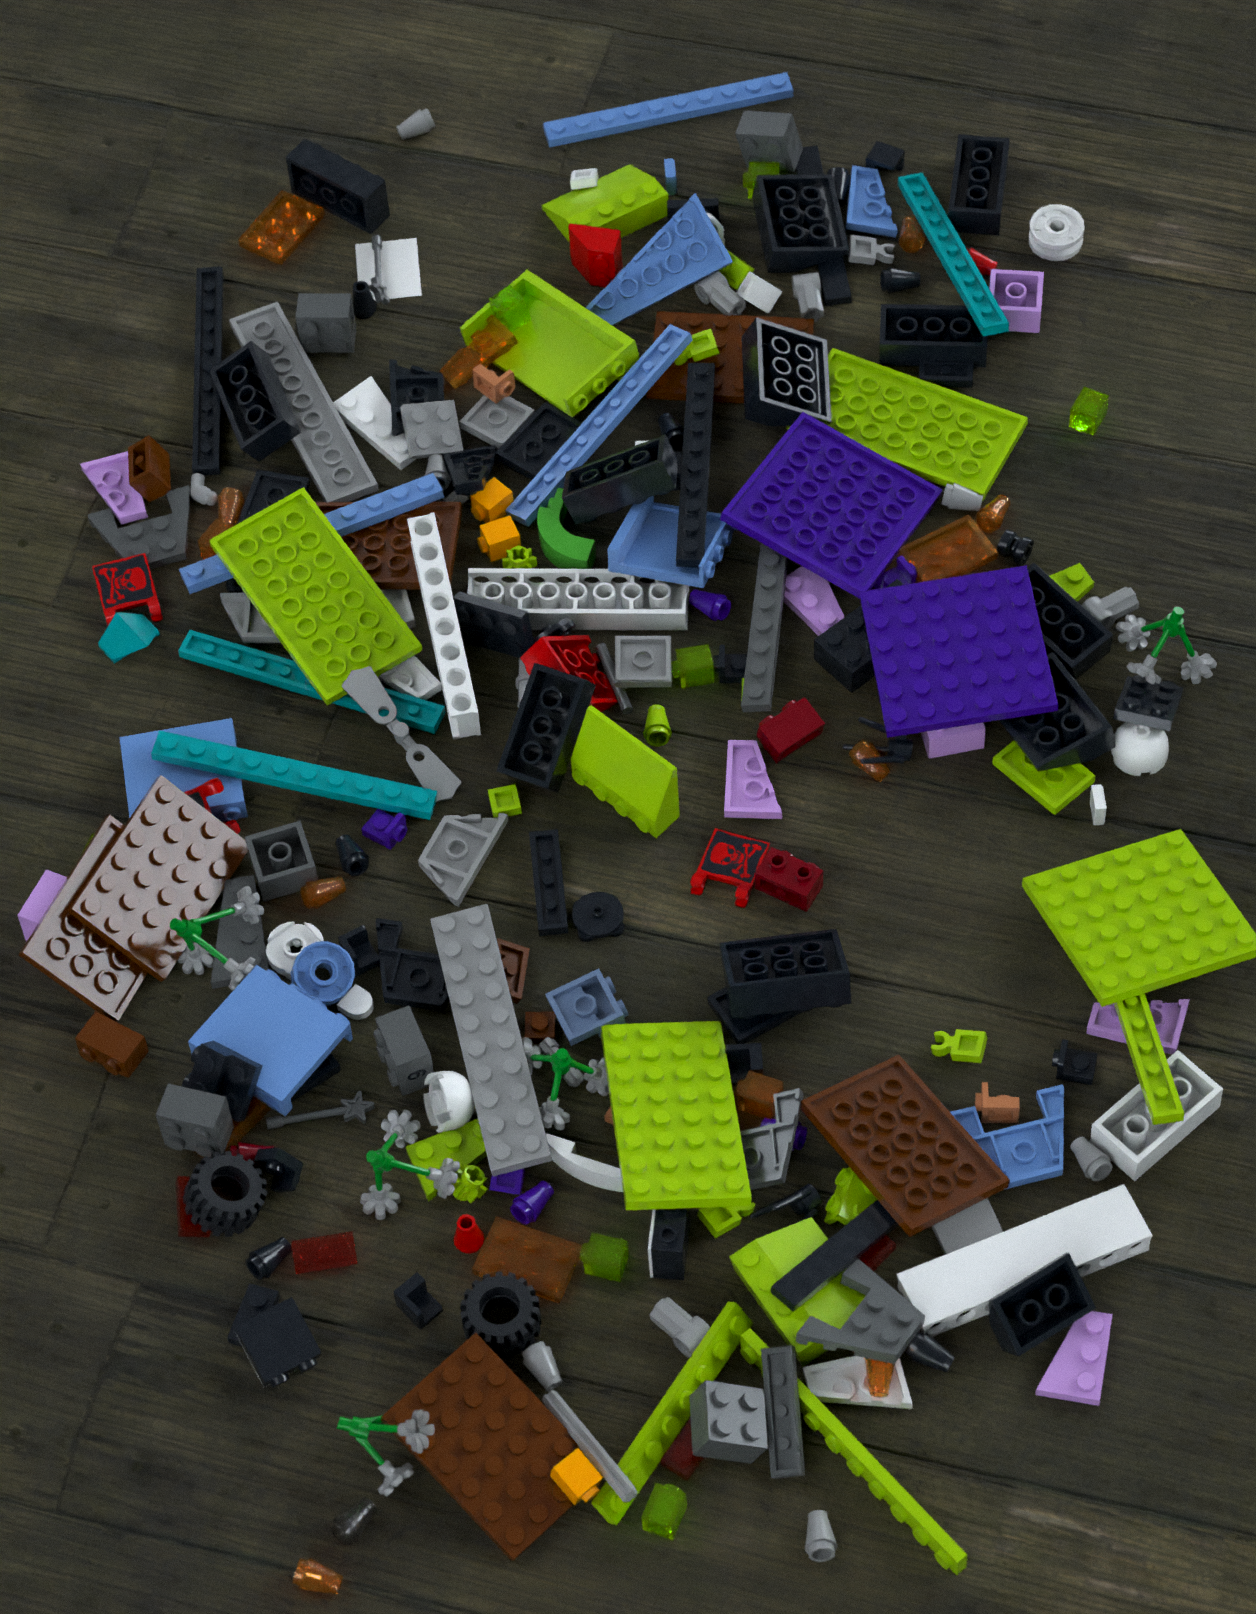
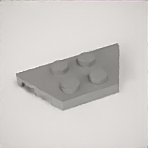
M220 593L222 605L243 644L281 643L245 593Z
M498 813V817L481 818V814H471L465 817L459 815L444 816L418 859L419 867L455 906L459 907L505 828L508 822V815Z

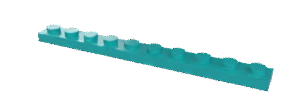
M916 173L898 177L899 189L982 336L1008 332V320L924 174Z
M189 630L178 650L180 658L322 700L293 660L193 630ZM385 688L396 706V718L399 722L425 732L436 733L446 713L445 706ZM349 694L333 702V704L366 713ZM386 709L379 712V715L382 717L389 714V711Z
M160 730L151 752L152 760L390 812H400L404 815L427 820L431 819L437 799L436 790Z

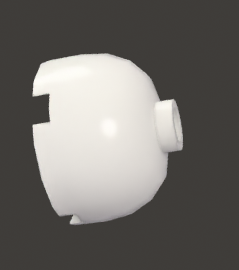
M1128 722L1123 723L1117 728L1114 734L1116 746L1111 749L1113 761L1119 769L1133 776H1141V773L1150 772V775L1154 774L1164 767L1169 753L1168 737L1164 730Z
M454 1071L429 1073L424 1082V1085L430 1084L429 1093L424 1094V1104L431 1126L438 1125L439 1128L436 1130L438 1133L463 1127L469 1122L475 1108L469 1081L463 1075Z

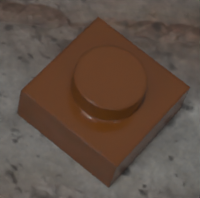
M525 1012V1037L531 1039L532 1044H540L547 1037L555 1040L556 1016L554 1012Z

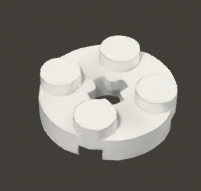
M294 921L281 924L268 937L266 955L270 966L277 973L285 975L286 978L291 980L292 966L300 952L290 953V947L293 945L295 947L302 946V951L304 947L314 942H322L324 939L321 932L314 925L304 922V925L295 924Z

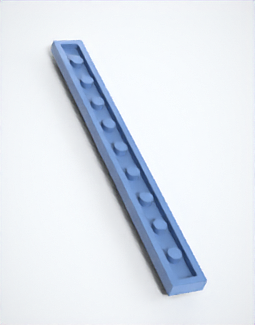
M787 72L544 122L543 127L550 148L793 97V87Z
M670 324L505 510L507 516L510 515L513 520L529 527L537 518L539 506L546 507L551 497L554 498L557 488L564 487L566 471L582 466L691 343L693 340L691 334Z
M431 473L324 515L342 537L445 497L438 480ZM217 555L179 569L189 594L233 578Z

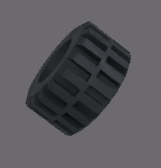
M224 1151L223 1155L215 1152L211 1154L210 1158L205 1156L199 1164L197 1163L185 1187L183 1203L187 1204L185 1207L186 1214H192V1223L194 1225L198 1223L201 1225L200 1230L207 1232V1230L213 1231L212 1235L218 1237L220 1233H224L225 1237H232L234 1231L239 1235L244 1232L245 1228H249L253 1224L264 1204L267 1190H265L267 1184L266 1179L261 1178L263 1173L260 1168L255 1169L253 1167L255 1163L252 1160L245 1161L242 1159L244 1155L237 1153L236 1156H232L230 1151ZM212 1187H222L230 1190L237 1197L238 1201H227L215 1194Z
M501 1271L496 1272L494 1277H490L489 1273L482 1276L483 1281L479 1282L476 1279L471 1283L472 1290L466 1289L464 1292L465 1300H461L460 1313L465 1337L468 1340L473 1334L477 1333L499 1358L500 1355H506V1359L513 1358V1353L515 1352L521 1355L526 1345L530 1347L535 1343L534 1336L538 1337L540 1334L541 1313L535 1289L532 1285L528 1286L527 1280L523 1277L517 1280L514 1273L509 1272L508 1276H503ZM497 1307H509L518 1312L513 1320L505 1324H492L484 1319L488 1312Z

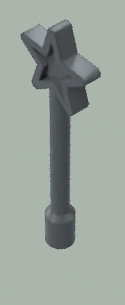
M374 235L371 240L372 249L374 250L375 277L371 278L372 284L368 287L374 293L376 303L382 302L385 305L390 300L386 295V286L382 285L380 253L382 238L380 235Z
M358 1091L353 1100L341 1099L343 1107L287 1117L281 1115L266 1118L268 1130L281 1128L285 1124L345 1114V1122L357 1118L365 1124V1113L375 1109L374 1102L363 1101L362 1093Z

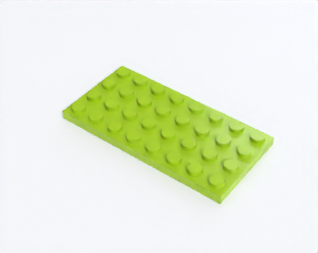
M832 348L828 354L832 420L830 425H828L829 427L927 481L946 487L947 483L953 485L955 482L979 495H983L982 501L985 499L1026 428L1028 417Z
M304 487L209 540L214 552L327 706L348 694L342 688V684L352 670L370 666L378 677L422 651L421 643Z
M721 1021L608 1024L602 1026L601 1039L625 1209L653 1210L751 1206L752 1196L728 1060L725 1054Z

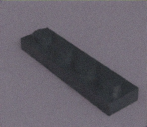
M558 829L529 832L539 936L568 933Z

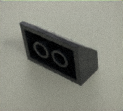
M1066 1252L990 1299L989 1324L1002 1350L1020 1356L1093 1311L1096 1307L1070 1253Z

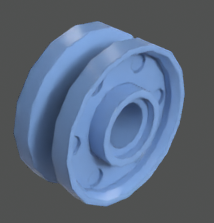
M329 941L314 942L304 947L297 955L290 973L291 984L299 987L304 995L310 999L316 998L325 1006H331L340 1002L352 987L355 977L354 963L349 953L340 945ZM318 968L327 969L330 973V979L324 981L318 979L315 975V970Z

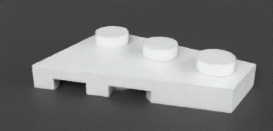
M851 1356L803 1367L807 1388L821 1402L912 1409V1400L900 1359L895 1364L859 1356Z

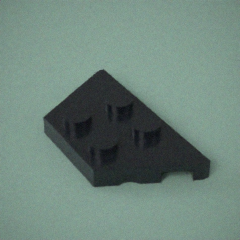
M389 359L392 436H398L405 433L400 410L403 404L444 401L443 374L426 371L414 365L407 369L398 366L397 360Z

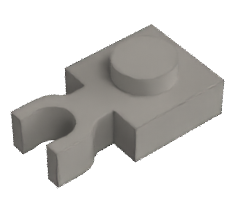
M851 235L849 239L848 262L874 265L877 259L883 263L892 264L894 244L876 245V238Z

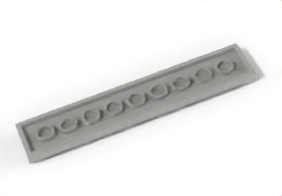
M278 301L229 319L230 327L241 347L252 341L269 354L301 431L300 434L291 440L324 502H350L379 491L374 476Z
M488 904L431 918L432 929L492 1176L552 1161Z

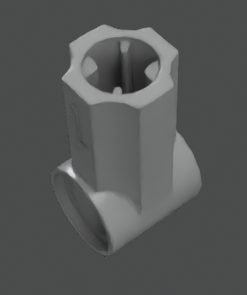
M719 271L709 275L694 286L696 295L704 304L712 303L723 314L728 316L741 315L746 308V301L729 287L727 279Z
M819 273L792 275L794 299L798 300L801 318L814 319V322H817L820 318L824 317Z
M1124 587L1102 599L1098 596L1091 597L1081 606L1105 628L1109 629L1116 619L1138 609L1139 601L1131 587Z
M669 1297L662 1298L650 1313V1319L672 1338L678 1350L688 1358L691 1357L710 1329V1326L698 1316H690Z

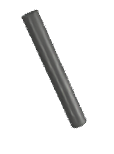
M600 643L596 646L598 656L623 714H629L633 711L631 702L625 688H615V665L606 644Z

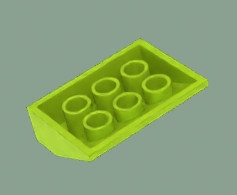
M629 164L599 178L597 187L575 189L543 204L542 209L568 242L569 223L620 230L622 238L666 217L668 193L654 177Z
M589 706L571 757L573 779L578 784L585 785L591 789L599 800H606L614 806L618 814L623 817L627 816L634 821L642 832H648L657 838L680 817L677 768L595 707Z
M812 1217L757 1238L729 1256L735 1272L787 1345L795 1346L796 1358L802 1367L827 1351L823 1349L824 1344L808 1341L807 1345L796 1342L797 1332L810 1315L841 1329L866 1296L841 1284V1277L844 1271L794 1312L770 1293L773 1284L828 1240Z

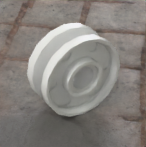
M1062 204L1042 207L1033 214L1030 220L1029 246L1035 254L1046 260L1064 261L1072 258L1080 251L1083 245L1084 220L1076 210Z

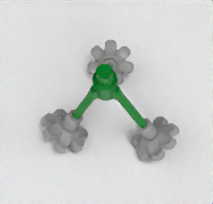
M1174 607L1172 613H1169L1164 619L1145 625V619L1141 617L1136 618L1133 614L1126 615V622H1118L1116 625V629L1123 632L1118 636L1119 642L1122 644L1127 642L1126 650L1130 652L1134 651L1137 646L1139 649L1145 648L1148 644L1145 638L1150 636V630L1163 626V634L1151 655L1148 654L1143 663L1129 662L1126 666L1130 672L1145 677L1146 681L1154 685L1155 682L1160 684L1162 678L1155 674L1153 667L1158 660L1156 657L1169 636L1175 637L1180 635L1188 652L1187 658L1189 661L1181 665V677L1183 680L1191 677L1192 683L1198 684L1201 682V676L1210 678L1213 676L1210 669L1215 668L1217 662L1210 654L1205 653L1199 656L1198 652L1193 650L1185 632L1184 619L1182 617L1184 610L1181 607Z
M245 886L237 892L238 902L232 904L228 909L201 918L191 919L190 921L186 919H172L170 929L176 931L177 935L182 937L187 944L184 952L177 960L178 963H184L182 971L185 974H190L194 969L196 975H201L205 971L204 965L212 968L214 959L210 955H213L224 963L223 967L232 973L231 982L228 987L233 991L239 985L244 974L251 972L254 967L255 958L250 956L245 962L238 964L231 957L227 959L211 944H208L201 938V924L231 914L233 916L242 914L243 919L251 924L259 922L258 915L264 914V908L261 905H257L260 901L258 892L252 894L249 886Z
M522 1038L530 1074L532 1075V1068H541L542 1061L551 1062L552 1070L555 1073L551 1096L547 1098V1102L542 1103V1106L539 1107L544 1128H551L553 1124L557 1130H563L565 1123L570 1122V1114L558 1107L559 1099L557 1098L562 1075L567 1074L570 1068L573 1067L585 1072L584 1079L588 1081L586 1089L589 1092L595 1093L598 1091L601 1096L609 1094L604 1057L600 1062L597 1059L590 1060L588 1067L571 1058L568 1051L564 1048L558 1049L552 1055H540L541 1049L539 1046H532L531 1039Z
M396 1110L389 1111L388 1119H383L381 1123V1128L387 1131L383 1138L385 1144L382 1148L375 1151L371 1150L366 1155L367 1161L373 1167L376 1185L369 1187V1193L361 1195L360 1203L364 1205L363 1212L368 1215L375 1211V1217L378 1220L385 1219V1211L391 1214L398 1211L397 1204L401 1202L400 1195L392 1192V1186L388 1183L383 1185L382 1173L392 1170L393 1167L425 1175L427 1179L433 1180V1186L438 1190V1196L446 1199L447 1195L450 1196L455 1190L454 1185L451 1183H456L458 1174L455 1172L460 1167L458 1161H453L452 1158H445L440 1169L432 1167L425 1169L397 1161L391 1154L387 1153L394 1142L398 1148H404L407 1143L413 1144L418 1140V1136L413 1132L420 1129L421 1125L418 1120L410 1122L412 1114L408 1110H404L400 1116Z
M422 1409L415 1410L410 1420H406L405 1423H400L399 1425L378 1424L383 1423L381 1416L369 1418L353 1416V1419L340 1416L337 1429L348 1431L349 1436L356 1437V1441L379 1464L378 1469L385 1478L383 1484L377 1490L380 1495L384 1494L385 1496L392 1493L394 1486H398L403 1479L410 1477L414 1473L412 1470L413 1466L407 1462L400 1468H394L388 1460L384 1461L367 1440L369 1431L398 1433L399 1436H406V1444L412 1446V1451L422 1453L423 1449H427L429 1446V1439L426 1436L433 1435L435 1430L433 1424H427L430 1419L429 1413Z

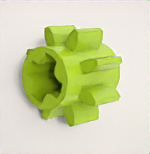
M520 545L513 547L511 550L507 549V558L502 559L503 568L533 569L532 567H537V559L535 556H532V549H527Z
M464 1163L455 1172L458 1174L456 1183H452L455 1188L452 1194L458 1200H468L469 1203H473L476 1198H481L487 1191V1188L483 1186L487 1177H485L484 1172L479 1167L474 1165L468 1166Z

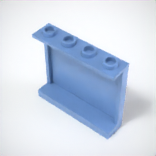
M652 496L643 503H633L607 549L608 571L704 588L708 579L714 576L715 566L717 562L722 561L724 549L730 545L732 534L737 529L720 520L721 514L707 511L705 555L699 567H676L679 506L654 502V496Z
M232 718L160 730L237 747ZM159 731L120 737L129 818L155 779L160 775L183 792L198 787L211 779L219 778L224 790L221 793L206 797L212 815L221 822L248 817L242 779L152 760L151 752Z
M256 965L189 1039L188 1043L192 1054L194 1049L202 1043L216 1041L263 1065L253 1096L286 1116L293 1108L292 1096L343 1038L351 1041L353 1036L351 1024L344 1015L340 1013L334 1014L320 1000L316 998L312 1000L304 995L302 990L296 985H288L283 982L274 971L270 969L264 970Z

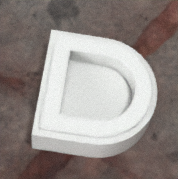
M356 984L337 1004L340 1012L355 1020L368 1017L374 1007L370 993Z

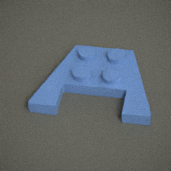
M1063 1084L1036 1091V1099L1044 1119L985 1133L975 1106L950 1112L1009 1178V1185L1006 1189L1063 1175Z

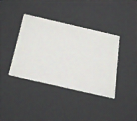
M417 238L382 241V249L380 250L382 285L387 288L386 295L388 298L422 296ZM372 243L355 244L358 281H365L369 286L372 284L371 278L375 277Z

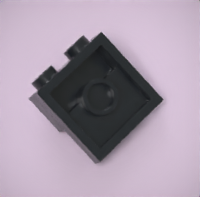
M216 1041L202 1043L194 1049L191 1055V1061L194 1063L192 1073H189L184 1078L182 1087L225 1096L232 1119L237 1122L245 1121L263 1065Z

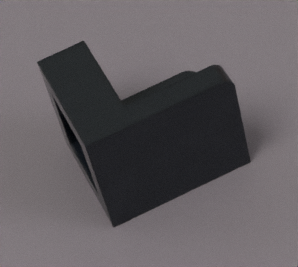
M877 141L866 157V168L878 169V172H880L882 167L889 170L896 169L902 171L905 162V150Z
M364 925L338 937L339 945L349 953L354 963L355 977L380 965V958L369 942L368 932Z
M761 1043L725 1045V1054L727 1055L732 1086L763 1084Z
M418 1272L393 1291L396 1306L420 1330L443 1312L440 1303L427 1291L425 1279Z

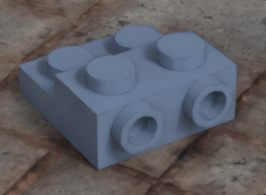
M599 968L545 994L571 1046L595 1034H598L599 1038H601L602 1026L626 1024L625 1017L629 1016L623 1001H616L613 996L616 993V989L609 976L604 978Z

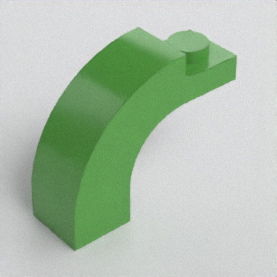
M557 488L554 498L551 497L549 499L547 508L539 506L537 523L542 551L548 560L559 569H592L596 559L595 540L572 535L562 527L568 509L562 499L563 488Z

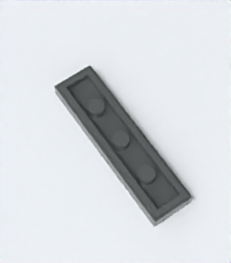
M795 1346L761 1349L771 1478L805 1476Z

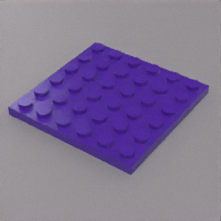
M802 412L723 510L720 520L860 599L859 592L871 590L939 500L943 490Z
M1027 565L859 592L887 738L1058 711L1057 697Z

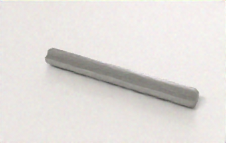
M550 1390L548 1394L544 1395L542 1401L546 1408L567 1429L581 1451L622 1501L630 1502L632 1498H635L638 1494L635 1486L557 1391Z

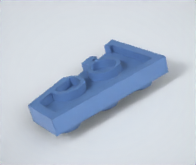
M852 165L845 229L896 238L898 230L896 224H893L890 206H887L884 197L885 190L878 169Z

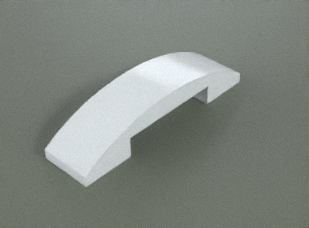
M546 1134L552 1161L560 1168L590 1185L623 1192L620 1168L579 1156L576 1153L575 1142Z

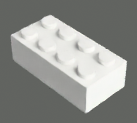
M1179 1050L1171 1055L1167 1062L1184 1110V1121L1153 1125L1139 1083L1092 1124L1090 1142L1109 1156L1111 1161L1134 1181L1220 1107L1223 1088Z

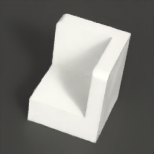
M749 271L736 293L759 309L769 313L782 291Z

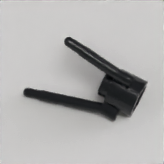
M863 717L858 718L860 723L886 733L885 726ZM907 735L895 736L894 739H888L887 747L844 744L842 748L853 751L886 753L885 757L862 758L860 760L861 764L892 762L903 764L904 761L909 762L911 759L913 740L907 739Z
M806 1184L789 1196L751 1213L750 1218L754 1219L770 1211H777L790 1205L796 1214H805L801 1220L803 1221L819 1215L816 1208L822 1204V1200L818 1191L811 1184Z

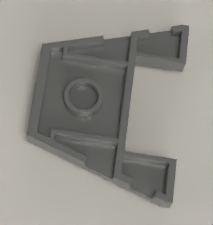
M187 485L166 493L172 512L170 514L117 528L112 510L108 508L88 514L89 523L93 528L97 529L102 539L112 546L120 559L146 553L150 570L187 559L190 487Z
M800 1088L773 1094L776 1115L775 1124L740 1131L750 1190L785 1183L801 1111V1101L804 1097Z
M857 1259L842 1274L841 1284L866 1295L841 1329L810 1315L797 1332L796 1342L807 1345L808 1341L824 1344L823 1349L835 1351L837 1347L855 1351L854 1356L895 1364L924 1325L925 1315L861 1260Z

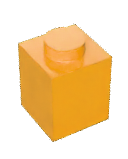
M495 477L486 483L484 490L470 495L473 516L485 523L506 516L505 510L514 501L513 492Z
M510 515L479 525L481 537L477 538L478 545L482 553H487L491 562L507 557V549L511 550L513 547L521 546L520 534Z
M579 1448L575 1449L554 1466L550 1477L574 1505L582 1499L585 1503L593 1499L600 1492L598 1486L603 1479Z

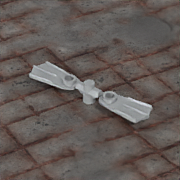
M368 666L352 670L342 684V688L375 722L383 725L388 724L386 726L394 735L396 742L407 751L406 761L421 786L437 791L436 802L452 799L456 790L461 785V781L427 746L415 743L409 735L407 724L397 720L396 706L373 669ZM383 709L389 711V714L385 717L379 715V712ZM417 754H422L424 756V759L422 761H416L414 760V756Z

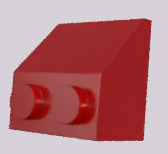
M569 223L571 263L590 285L606 287L623 267L621 231Z

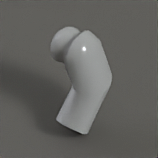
M200 473L193 474L190 487L191 498L203 505H214L217 501L216 492L210 491V488L204 486V475Z

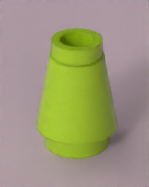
M655 704L648 708L643 736L651 746L660 747L668 743L672 731L665 708L662 705Z

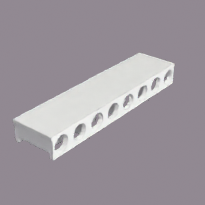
M432 512L428 515L408 518L412 552L453 739L473 735L480 736L481 730L477 704L435 513Z
M468 568L467 594L528 611L531 630H542L545 626L547 627L549 624L554 625L564 618H569L575 623L576 626L571 630L688 629V585L655 580L652 583H643L639 581L642 577L610 572L608 569ZM484 576L490 581L481 583L475 581L474 578ZM506 576H511L516 578L517 581L513 583H507L502 581L501 579ZM538 576L543 578L545 581L541 583L531 582L529 578ZM565 576L569 577L572 581L561 583L556 579ZM587 577H596L600 581L596 583H588L584 581V579ZM614 577H624L627 579V582L616 583L612 579Z
M1123 1184L897 1274L898 1289L900 1293H903L906 1300L925 1315L921 1333L924 1335L928 1333L933 1337L988 1315L990 1299L1066 1252L1070 1253L1076 1268L1084 1265L1078 1269L1080 1276L1083 1277L1148 1251L1153 1235L1126 1186ZM1112 1254L1108 1258L1103 1259L1105 1256ZM969 1311L967 1314L960 1316L962 1313ZM941 1322L939 1325L930 1328L934 1324Z

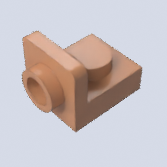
M481 364L472 369L474 388L496 404L503 398L510 396L515 390L514 372L511 370L498 377L493 370H488Z
M982 1082L981 1093H975L976 1111H981V1123H1018L1019 1097H1010L1008 1095L988 1097V1082Z

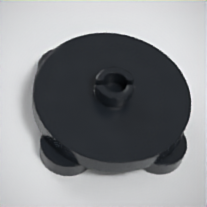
M564 618L554 625L549 624L541 630L542 633L534 639V643L544 636H569L571 634L570 630L576 625L569 618Z
M592 892L574 902L572 918L581 941L590 942L594 938H604L610 935L616 937L623 934L624 911L622 904L615 895L606 892Z

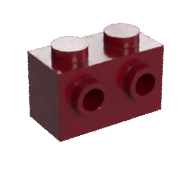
M805 697L797 702L796 700L788 702L781 709V713L775 717L769 715L759 723L756 738L775 763H778L822 734L825 723Z
M771 847L755 872V889L805 912L808 911L823 888V870L816 864L806 863L795 858L787 851H780Z

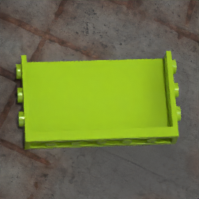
M526 270L510 285L505 287L495 298L485 304L481 310L460 327L466 346L504 372L508 370L514 372L516 380L572 418L579 411L583 410L596 396L604 392L613 381L622 376L640 358L634 339L529 270Z

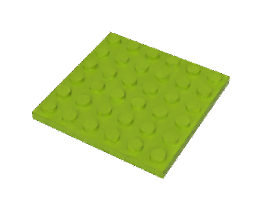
M1181 829L1022 879L1023 889L1101 1007L1256 958V933Z

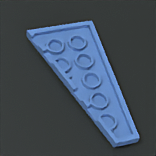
M696 193L650 239L605 289L586 307L588 310L614 326L732 264L733 261Z

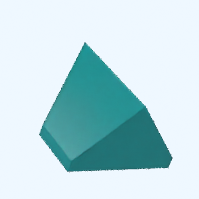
M116 612L98 642V646L115 664L130 653L147 647L160 633L143 614Z

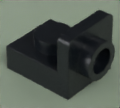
M719 645V655H714L713 658L714 672H719V683H742V678L745 676L747 654H725V645Z
M1062 1039L1061 1049H1054L1052 1067H1057L1056 1079L1092 1085L1098 1053L1069 1049L1068 1040Z
M279 1147L258 1149L254 1161L264 1166L266 1172L275 1175L271 1190L276 1193L294 1191L300 1180V1173L304 1163Z

